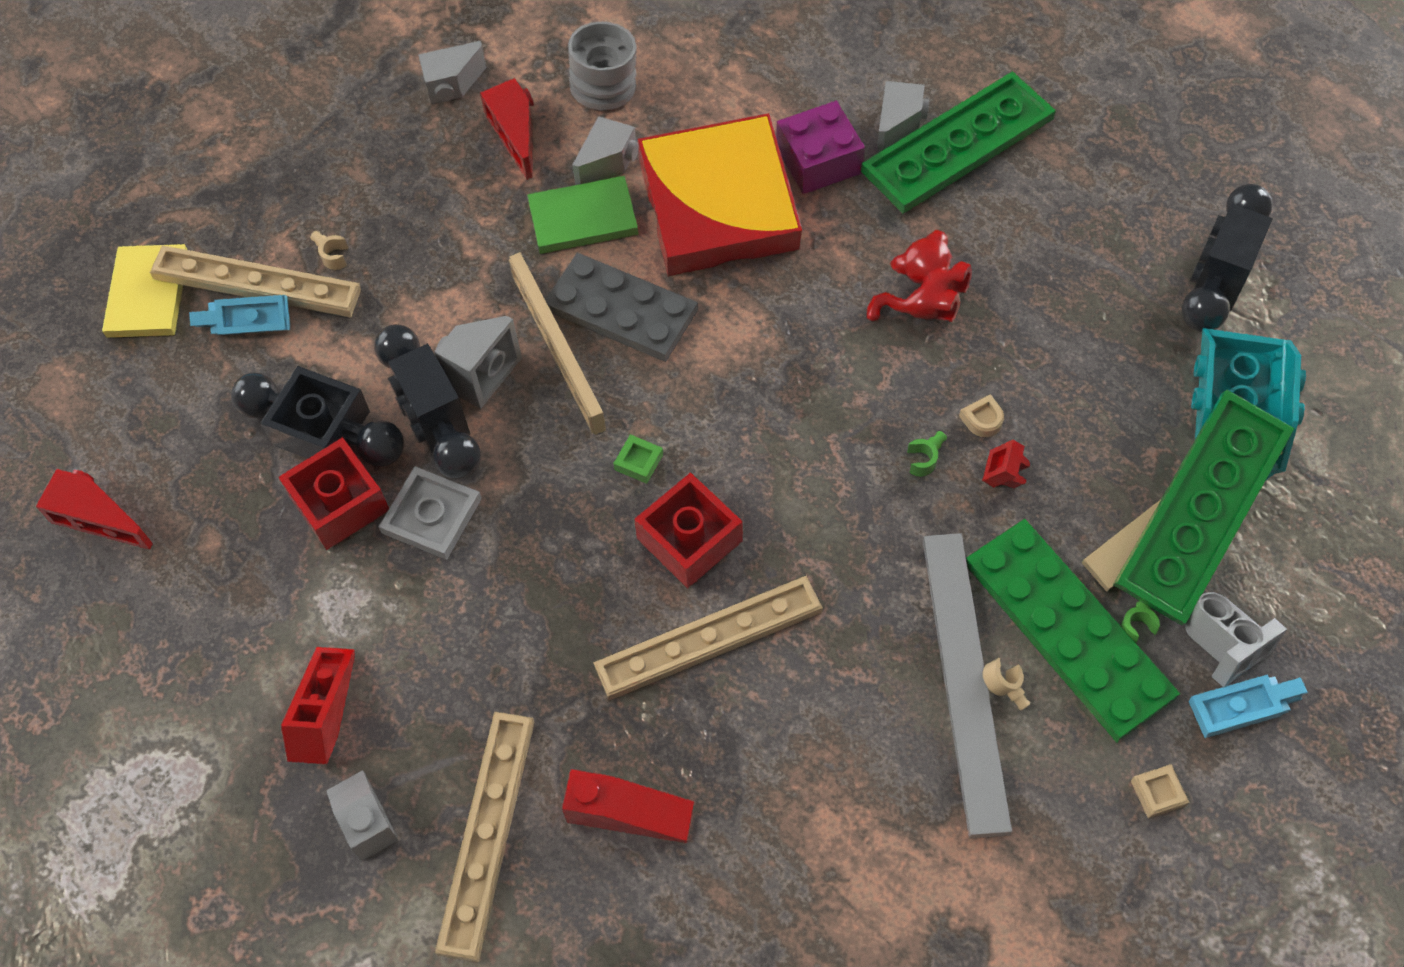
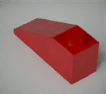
M513 78L481 92L480 96L485 116L526 180L533 177V118L531 107L534 106V101L527 88L522 89L517 80Z
M56 469L36 505V508L52 524L148 550L153 545L143 530L94 482V478L83 471L73 470L71 473Z
M316 647L281 724L287 762L328 763L339 736L355 659L354 649Z
M571 769L562 811L567 823L687 843L694 801L617 777Z

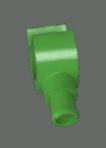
M938 431L934 437H930L928 440L916 439L909 443L907 453L920 452L930 458V461L926 463H912L910 474L922 477L934 471L938 459V450L941 448V444L947 440V436L942 431Z
M1140 601L1136 603L1135 607L1127 611L1121 627L1135 643H1137L1139 635L1130 622L1141 621L1145 623L1155 636L1160 627V621L1155 612L1151 610V607Z

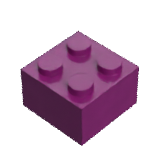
M837 100L776 121V139L782 159L802 194L862 174L861 166L864 162L865 146Z

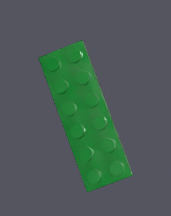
M1012 71L863 162L861 173L904 214L1054 120L1056 110Z
M1227 389L1221 393L1113 585L1177 624H1186L1197 601L1206 589L1295 428Z
M1023 519L966 557L967 568L1116 743L1179 697L1180 692L1026 519Z

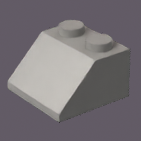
M508 316L457 325L448 336H444L439 341L434 352L458 397L480 409L522 359L514 322Z

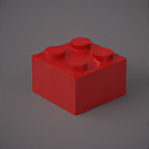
M343 437L278 477L290 499L326 550L389 510L381 489Z
M691 472L634 519L637 539L687 589L743 542V521Z

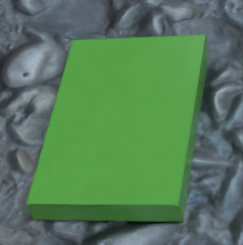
M625 176L527 194L540 254L639 235Z

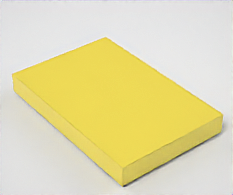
M185 244L164 245L187 250ZM162 245L118 247L102 329L106 338L175 335L183 285L155 280L150 274Z

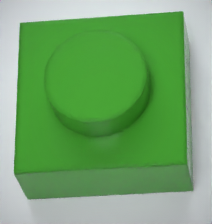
M630 434L613 463L614 470L647 484L663 457V448Z

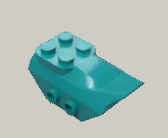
M1203 328L1201 355H1197L1194 365V377H1199V386L1194 389L1191 402L1192 410H1197L1195 439L1221 393L1227 389L1295 428L1282 450L1283 453L1278 457L1267 479L1276 473L1286 471L1297 426L1302 423L1305 412V405L1300 402V392L1303 390L1306 381V371L1301 369V353L1291 340Z

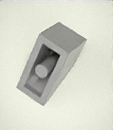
M481 41L418 54L431 104L462 98L487 68Z
M892 81L885 82L877 153L919 129L920 118L927 119L929 99L923 98L925 85Z
M598 116L572 164L575 185L604 180L624 173L630 161H635L638 155L635 127Z
M363 770L326 790L333 814L351 850L361 861L399 841Z

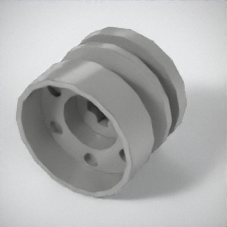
M606 21L588 23L572 33L568 42L569 81L571 94L576 101L587 108L596 110H612L625 105L633 97L636 89V42L633 35L619 24Z

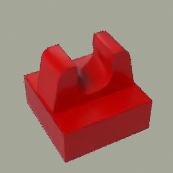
M1013 439L991 449L982 481L993 488L1001 484L1011 488L1024 485L1026 479L1021 477L1018 472L1030 467V461L1023 455L1025 446Z

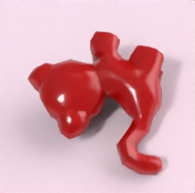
M936 229L925 238L913 242L904 254L896 256L890 263L894 271L906 275L912 282L921 284V286L912 292L906 300L888 292L873 296L867 307L866 318L871 322L877 321L880 317L881 307L888 305L895 311L908 313L917 319H940L953 322L960 307L959 293H966L970 285L972 267L970 264L960 261L949 270L953 256L948 248V238L944 231Z

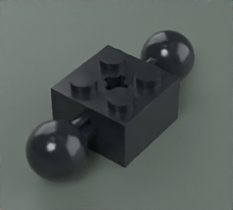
M1245 184L1236 188L1228 197L1226 217L1218 215L1210 233V235L1216 238L1209 236L1199 259L1201 262L1197 263L1190 279L1191 282L1196 283L1195 288L1185 297L1181 311L1185 323L1196 331L1202 332L1203 328L1216 330L1225 323L1229 311H1232L1252 270L1273 219L1269 217L1273 208L1271 195L1260 185Z
M393 324L383 328L376 336L374 342L375 355L382 365L392 371L393 376L387 379L396 396L395 399L402 414L407 416L411 423L409 425L418 443L426 442L431 453H433L435 466L443 475L452 479L468 477L475 472L480 464V447L476 440L470 436L459 397L428 343L420 347L418 336L409 327Z
M297 366L280 394L273 380L261 373L245 374L232 387L231 400L235 409L248 418L264 417L260 424L271 444L308 459L342 437L349 446L350 444L356 445L362 459L373 466H388L397 461L403 452V434L395 424L386 420H375L365 426L362 425L370 410L361 389Z

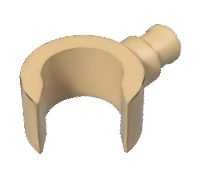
M314 231L311 234V240L318 246V252L325 267L339 270L347 266L343 255H328L333 250L348 249L344 237L339 235L327 237L319 231Z
M1000 658L986 664L983 669V679L992 693L998 696L1007 694L1010 700L1016 703L1019 710H1023L1030 705V701L1027 700L1024 695L1025 692L1021 688L1024 675L1019 664L1006 671L1005 679L1000 672Z

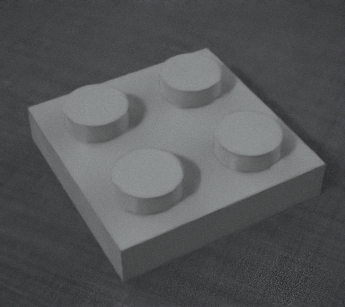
M414 466L380 523L379 529L384 535L447 560L482 498L479 491Z

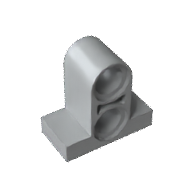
M1207 592L1201 595L1185 624L1187 634L1220 662L1211 677L1223 687L1272 654L1287 630L1275 618L1263 627L1259 626L1230 600L1214 592Z

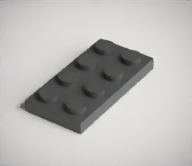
M578 252L545 299L552 314L664 362L668 360L698 311V302Z

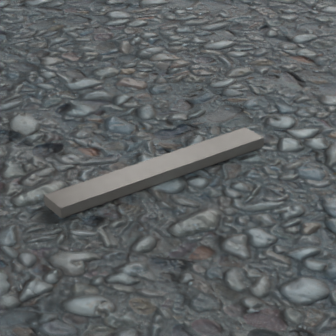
M962 533L924 536V554L969 839L1009 836L1012 833L989 692L983 679L984 662Z

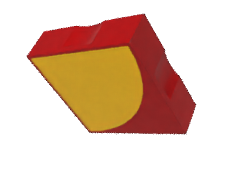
M769 113L638 139L639 162L648 199L657 217V235L668 276L715 267L731 260L756 259L800 249L802 227Z

